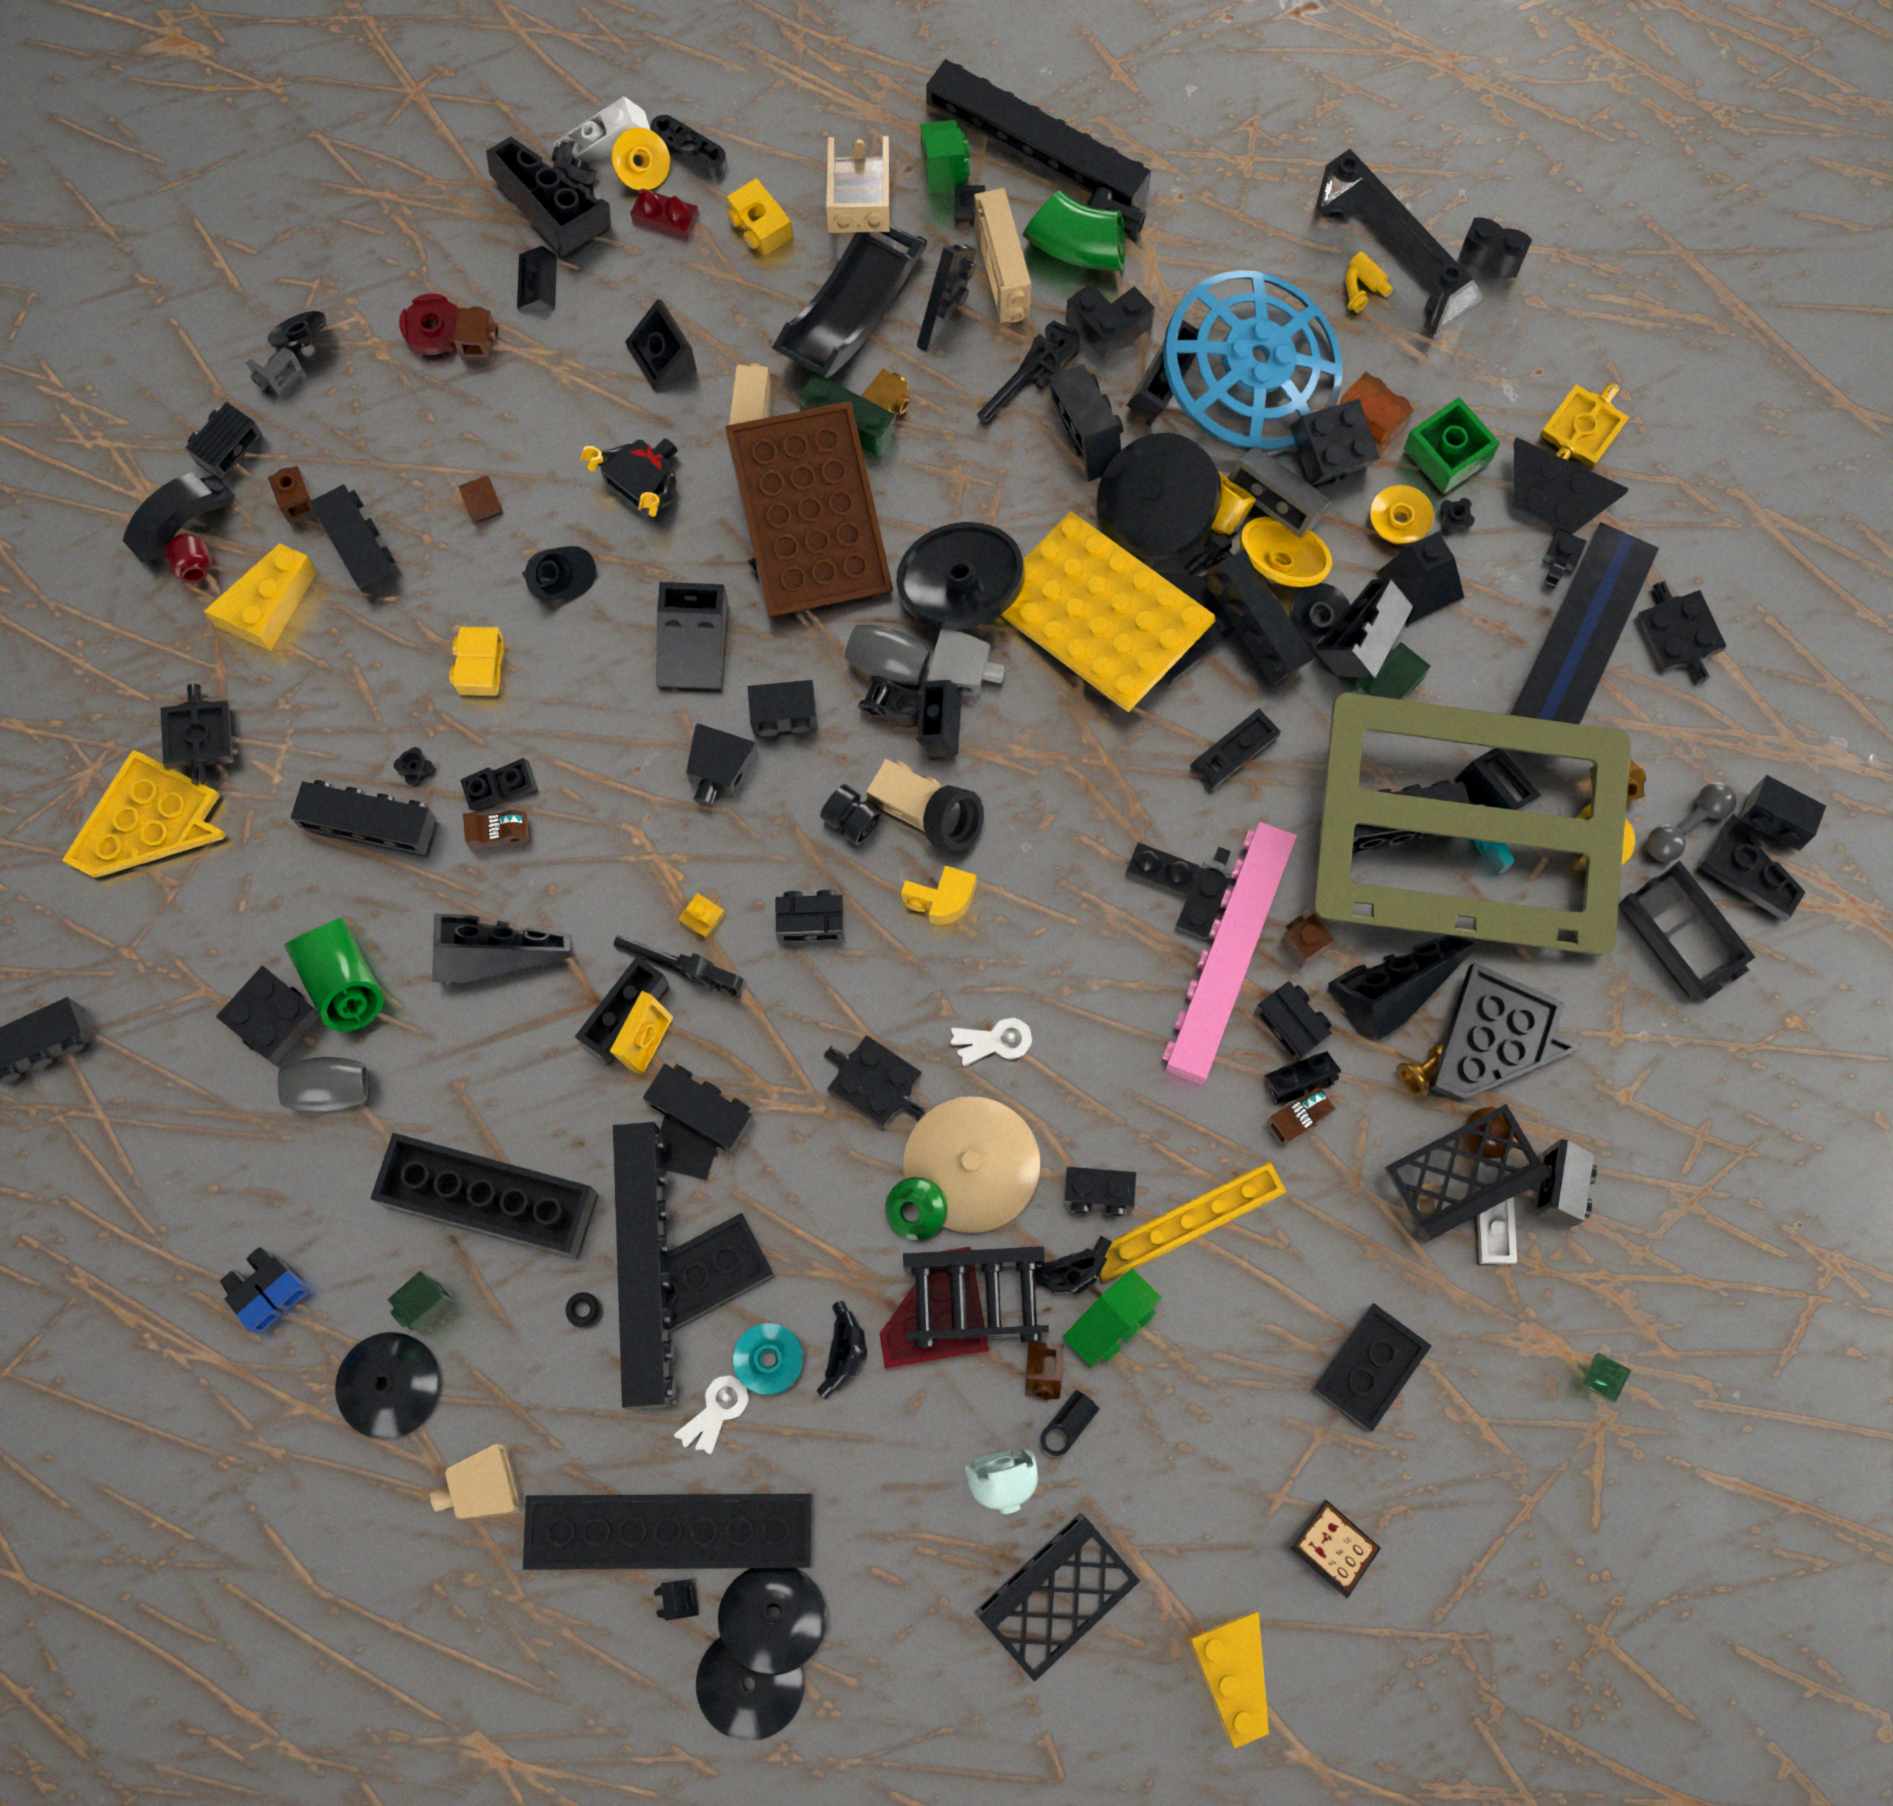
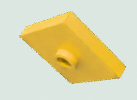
M641 991L610 1052L632 1072L642 1076L668 1029L673 1016L651 994Z

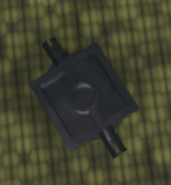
M1666 581L1653 585V589L1660 603L1640 611L1637 617L1662 672L1664 673L1678 667H1690L1697 683L1710 679V675L1703 661L1711 655L1724 651L1727 646L1701 590L1684 596L1672 597Z
M189 684L187 686L188 702L177 706L160 707L163 764L166 770L191 768L192 784L199 785L200 780L201 785H204L206 783V766L233 763L230 706L227 700L216 702L201 700V686L194 684L193 689L192 684Z
M868 1035L865 1036L856 1050L848 1056L833 1047V1045H830L828 1050H826L823 1057L839 1066L838 1074L827 1088V1092L880 1128L884 1129L890 1119L902 1109L917 1120H920L921 1116L925 1113L926 1108L910 1098L912 1089L921 1078L922 1072Z

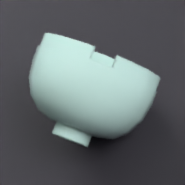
M1021 1449L1023 1456L1013 1457L1011 1450L1000 1451L974 1460L975 1468L973 1469L967 1465L965 1471L973 1497L979 1504L987 1508L999 1509L1001 1514H1010L1020 1510V1504L1026 1502L1032 1496L1038 1483V1471L1034 1453L1030 1450Z

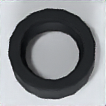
M951 785L939 788L928 801L923 816V829L927 839L933 845L958 852L969 848L980 834L984 821V807L981 798L974 791ZM958 802L960 806L958 824L954 831L949 834V814Z

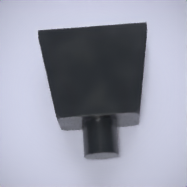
M697 723L686 771L689 782L698 786L693 800L703 806L711 807L717 792L733 796L757 757L756 743Z

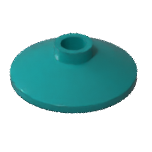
M763 1323L748 1329L737 1341L733 1352V1367L738 1379L746 1388L758 1394L771 1395L786 1390L797 1380L803 1366V1351L799 1340L789 1329L779 1324ZM768 1353L774 1354L776 1358L772 1366H765L763 1364V1357Z

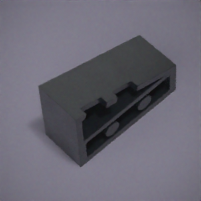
M1084 364L1050 375L1049 384L1051 399L1066 432H1071L1078 444L1073 447L1076 456H1084L1085 476L1089 482L1101 478L1111 460L1121 451L1120 434L1124 432L1119 415H1113L1109 398L1106 394L1102 395L1100 393L1096 376L1094 374L1090 375Z

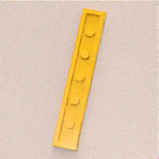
M1271 1161L1111 1240L1112 1244L1105 1256L1108 1260L1099 1275L1101 1284L1104 1285L1126 1274L1131 1268L1136 1269L1285 1194L1287 1191Z

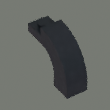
M194 472L179 476L160 487L141 504L132 516L122 541L141 562L166 556L165 548L167 544L174 539L176 533L186 522L203 512L232 505L235 495L217 475L199 479Z

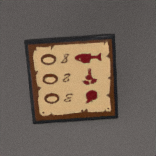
M1325 1499L1290 1549L1347 1599L1381 1550V1547Z

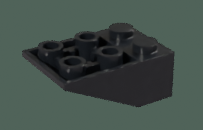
M660 582L657 606V687L721 689L728 598L724 584Z

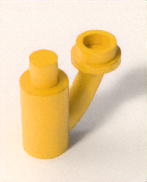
M1363 251L1357 253L1348 263L1345 283L1350 300L1347 308L1350 311L1354 310L1358 313L1369 302V298L1366 296L1367 293L1364 290H1358V278L1373 293L1379 291L1384 297H1387L1394 288L1387 282L1389 276Z

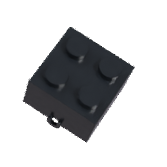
M1359 398L1303 415L1290 426L1311 486L1332 479L1335 482L1347 478L1348 474L1367 469L1380 459Z
M262 965L217 1014L216 1018L242 1038V1043L249 1047V1049L252 1051L255 1049L276 1066L320 1016L315 1008L301 998L303 995L293 986L289 988Z

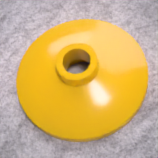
M637 127L626 130L615 140L611 152V162L617 177L626 186L639 191L642 188L651 190L659 186L667 177L670 168V155L666 144L659 135L649 129ZM635 155L640 157L641 166L634 164L633 157Z
M1395 485L1382 490L1375 497L1370 508V520L1374 530L1383 539L1394 544L1407 545L1423 539L1429 533L1434 522V509L1428 497L1420 490L1407 485ZM1395 517L1404 518L1405 523L1396 521Z

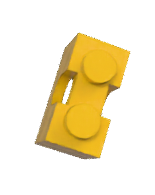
M757 178L727 196L729 210L726 211L730 222L734 227L740 226L741 229L743 228L746 231L743 233L745 240L752 249L757 248L763 257L794 238L791 220Z

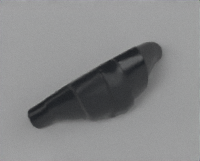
M1100 1235L1093 1250L1086 1248L1084 1251L1072 1253L1058 1258V1260L1044 1262L1042 1266L1037 1265L1038 1270L1034 1271L1035 1283L1051 1290L1055 1295H1074L1085 1291L1086 1288L1099 1280V1275L1108 1260L1105 1256L1112 1241Z
M838 1301L832 1306L837 1319L834 1323L833 1340L831 1341L829 1361L825 1371L826 1380L817 1389L819 1396L824 1399H828L835 1390L838 1391L851 1378L857 1376L868 1355L865 1332L861 1329L853 1312L848 1310L844 1301Z

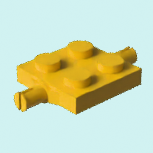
M1608 382L1600 395L1588 392L1577 384L1573 387L1540 433L1541 437L1557 446L1559 449L1556 453L1557 456L1566 460L1571 456L1592 469L1595 467L1629 419L1627 415L1617 410L1610 402L1619 391L1617 385L1610 391L1614 383Z

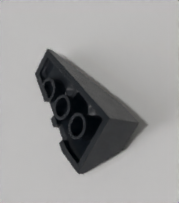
M434 914L432 982H441L447 985L468 983L571 957L569 934L534 927L519 931L509 927L508 922L498 921L496 926L479 923V917L473 915Z
M1444 935L1414 946L1413 953L1398 957L1394 954L1383 957L1384 963L1367 969L1365 964L1354 967L1329 982V989L1357 1028L1380 1039L1405 1024L1475 950V944L1462 937Z

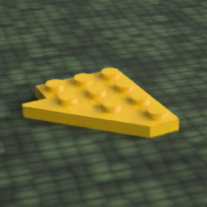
M133 749L62 861L93 878H97L222 840L226 834L222 830L204 822L220 794L205 785H201V783L199 785L192 784L191 778L174 769L166 770L164 764Z

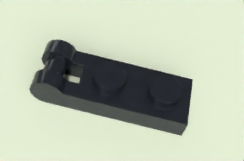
M1259 708L1200 755L1190 765V768L1196 774L1200 773L1205 778L1207 787L1214 791L1228 777L1278 738L1281 731ZM1215 759L1222 765L1218 771H1215L1210 766V763Z

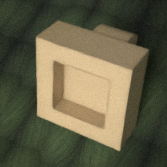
M1441 1181L1422 1184V1189L1440 1194L1442 1184ZM1408 1190L1413 1199L1415 1192ZM1420 1194L1417 1207L1425 1219L1435 1214L1436 1207L1433 1200L1438 1199Z

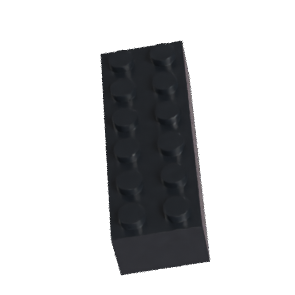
M392 1133L370 1199L384 1207L577 1259L597 1192L589 1185Z

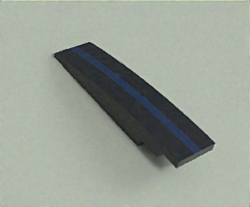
M1599 523L1509 715L1580 725L1659 550L1658 547L1605 523Z

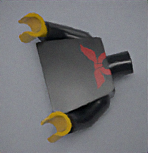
M664 438L654 449L641 439L636 440L632 444L629 443L611 449L599 450L594 446H586L583 449L580 461H589L587 469L594 472L598 466H602L600 470L605 484L648 518L650 516L655 517L657 510L674 501L677 480L674 467L669 460L678 450L670 440Z

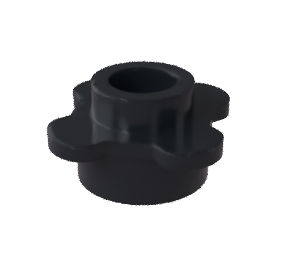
M1461 498L1460 501L1454 502L1444 500L1441 503L1440 510L1444 512L1443 525L1445 528L1460 530L1464 527L1469 528L1474 524L1475 518L1471 515L1470 508L1472 503L1469 499ZM1455 512H1459L1460 516L1455 515Z
M413 747L402 753L399 759L395 760L394 768L405 776L407 784L415 785L421 776L432 772L433 763L422 756L420 748ZM416 764V768L412 769L411 765Z

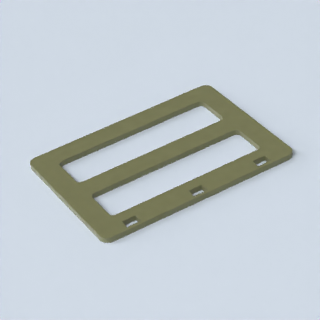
M1347 692L1340 694L1334 700L1332 706L1313 901L1315 913L1320 918L1595 955L1611 952L1616 940L1631 752L1630 737L1624 731L1356 693ZM1369 730L1591 761L1594 764L1590 818L1589 820L1364 790L1359 786L1364 731ZM1357 824L1583 854L1587 859L1583 910L1581 912H1572L1354 883L1350 879L1354 828ZM1354 903L1372 905V916L1352 914ZM1457 916L1474 918V929L1455 927ZM1558 930L1575 932V943L1557 941Z

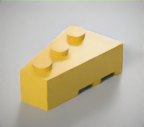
M279 543L203 612L216 627L271 651L318 571L307 555Z
M1251 1611L1188 1637L1187 1639L1230 1746L1237 1748L1268 1735L1269 1728L1259 1611Z

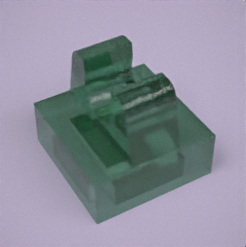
M1596 1353L1580 1385L1614 1403L1617 1401L1631 1370L1601 1353Z

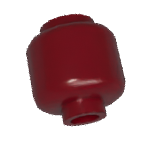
M187 533L179 534L165 548L168 565L175 578L190 583L198 582L205 578L212 568V559L207 543L199 536Z

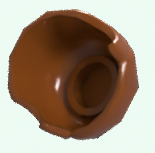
M1484 1107L1476 1110L1467 1118L1465 1125L1497 1108ZM1502 1115L1491 1120L1488 1134L1506 1139L1509 1127ZM1484 1124L1475 1128V1130L1483 1131ZM1468 1133L1464 1134L1466 1145L1476 1155L1481 1137ZM1513 1135L1512 1141L1516 1142V1139ZM1486 1139L1482 1157H1501L1504 1145Z

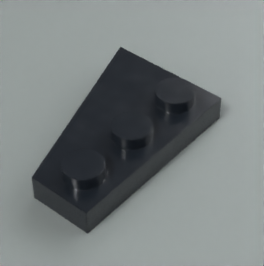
M1733 813L1700 863L1699 868L1786 922L1793 915L1806 892L1779 862H1773L1761 850L1762 844L1755 836L1750 838L1739 826L1741 821Z

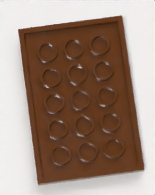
M851 401L725 426L768 618L894 591Z

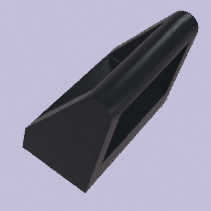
M1494 748L1471 761L1454 779L1456 783L1464 782L1468 797L1475 805L1484 804L1488 807L1523 811L1542 796L1503 749ZM1494 759L1524 794L1525 798L1518 802L1487 764Z

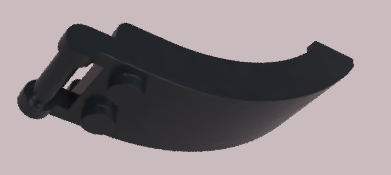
M890 224V232L880 233L908 247L907 253L904 254L873 238L876 232H856L823 287L793 320L786 322L772 349L824 378L833 375L857 352L879 324L899 293L918 257L923 254L927 246V240L920 236L914 237Z

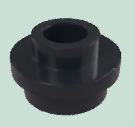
M587 1292L573 1295L566 1304L565 1312L567 1319L576 1327L586 1328L592 1326L600 1317V1302L594 1295ZM582 1304H588L590 1307L588 1315L584 1317L579 1316L578 1308Z

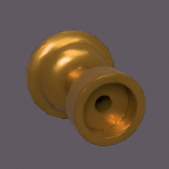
M1438 1043L1429 1049L1428 1054L1430 1058L1420 1066L1415 1063L1407 1064L1403 1062L1396 1068L1397 1075L1402 1084L1411 1094L1418 1098H1424L1428 1093V1076L1435 1072L1443 1048L1442 1044Z

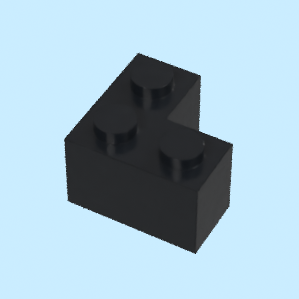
M1090 282L1067 300L1066 320L1104 361H1107L1152 327L1155 307L1135 286L1110 303Z

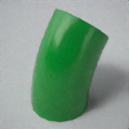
M1060 190L1042 205L1022 234L1025 239L1038 249L1070 265L1099 271L1124 270L1126 243L1124 223L1120 210L1092 208L1077 202Z
M344 918L333 920L310 930L284 945L321 1020L329 1029L337 1032H351L363 1028L380 1013L384 1003L383 993Z

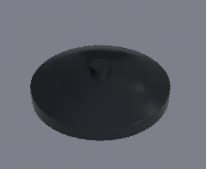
M1156 433L1141 437L1124 447L1105 469L1097 492V512L1100 524L1109 539L1136 558L1163 560L1175 557L1196 545L1212 526L1221 502L1220 475L1209 454L1200 445L1185 436L1174 433Z
M978 522L953 523L928 532L909 547L898 566L897 588L904 607L918 621L939 629H968L997 618L1015 602L1024 585L1025 566L1017 543L1001 529Z

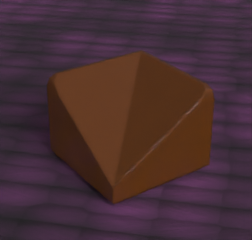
M489 476L459 485L473 523L503 512Z

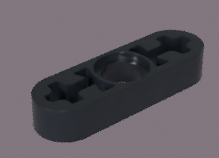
M659 115L652 120L650 124L651 131L661 137L670 153L708 176H719L726 170V154L721 146L669 115ZM691 140L696 142L697 146L693 150L686 151L681 148V144ZM716 157L718 158V162L711 161L708 163L707 158L714 160Z

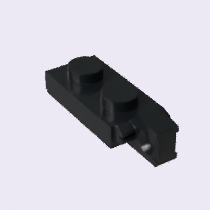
M1218 847L1212 863L1204 860L1202 867H1199L1175 929L1202 940H1207L1231 880L1230 875L1232 871L1225 869L1231 851Z

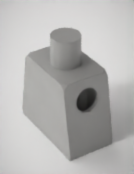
M940 629L927 681L951 680V683H954V686H956V689H958L962 696H979L983 680L1002 684L1006 665L989 661V643L958 630Z

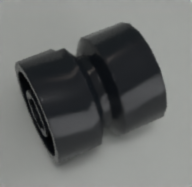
M843 784L829 797L821 810L820 818L833 828L842 827V835L855 845H859L873 832L883 812L868 800L861 802V794L849 785Z

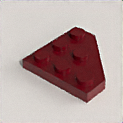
M971 1246L946 1251L971 1250ZM975 1268L967 1269V1274L964 1275L967 1329L985 1328ZM933 1270L932 1276H929L931 1331L953 1330L950 1275H946V1270ZM915 1284L900 1303V1306L889 1322L886 1323L879 1333L885 1370L989 1352L987 1339L935 1341L936 1347L914 1348V1342L907 1343L906 1332L917 1331Z

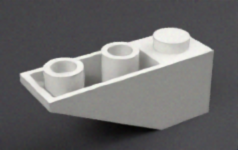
M623 96L553 142L555 147L558 143L561 144L562 140L574 141L575 145L570 160L573 157H578L591 162L611 156L615 140L626 130L637 127L650 130L644 110Z

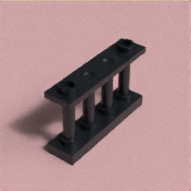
M1044 1246L903 1253L904 1272H911V1277H915L917 1331L906 1332L907 1343L914 1342V1348L936 1347L935 1341L1020 1337L1021 1343L1041 1342L1042 1336L1049 1334V1325H1037L1034 1271L1038 1270L1037 1265H1044ZM1016 1266V1271L1020 1272L1023 1326L1002 1327L999 1273L1002 1272V1267ZM981 1268V1273L985 1274L988 1328L967 1329L964 1275L967 1274V1269ZM933 1270H946V1275H950L953 1330L931 1331L929 1276H932Z

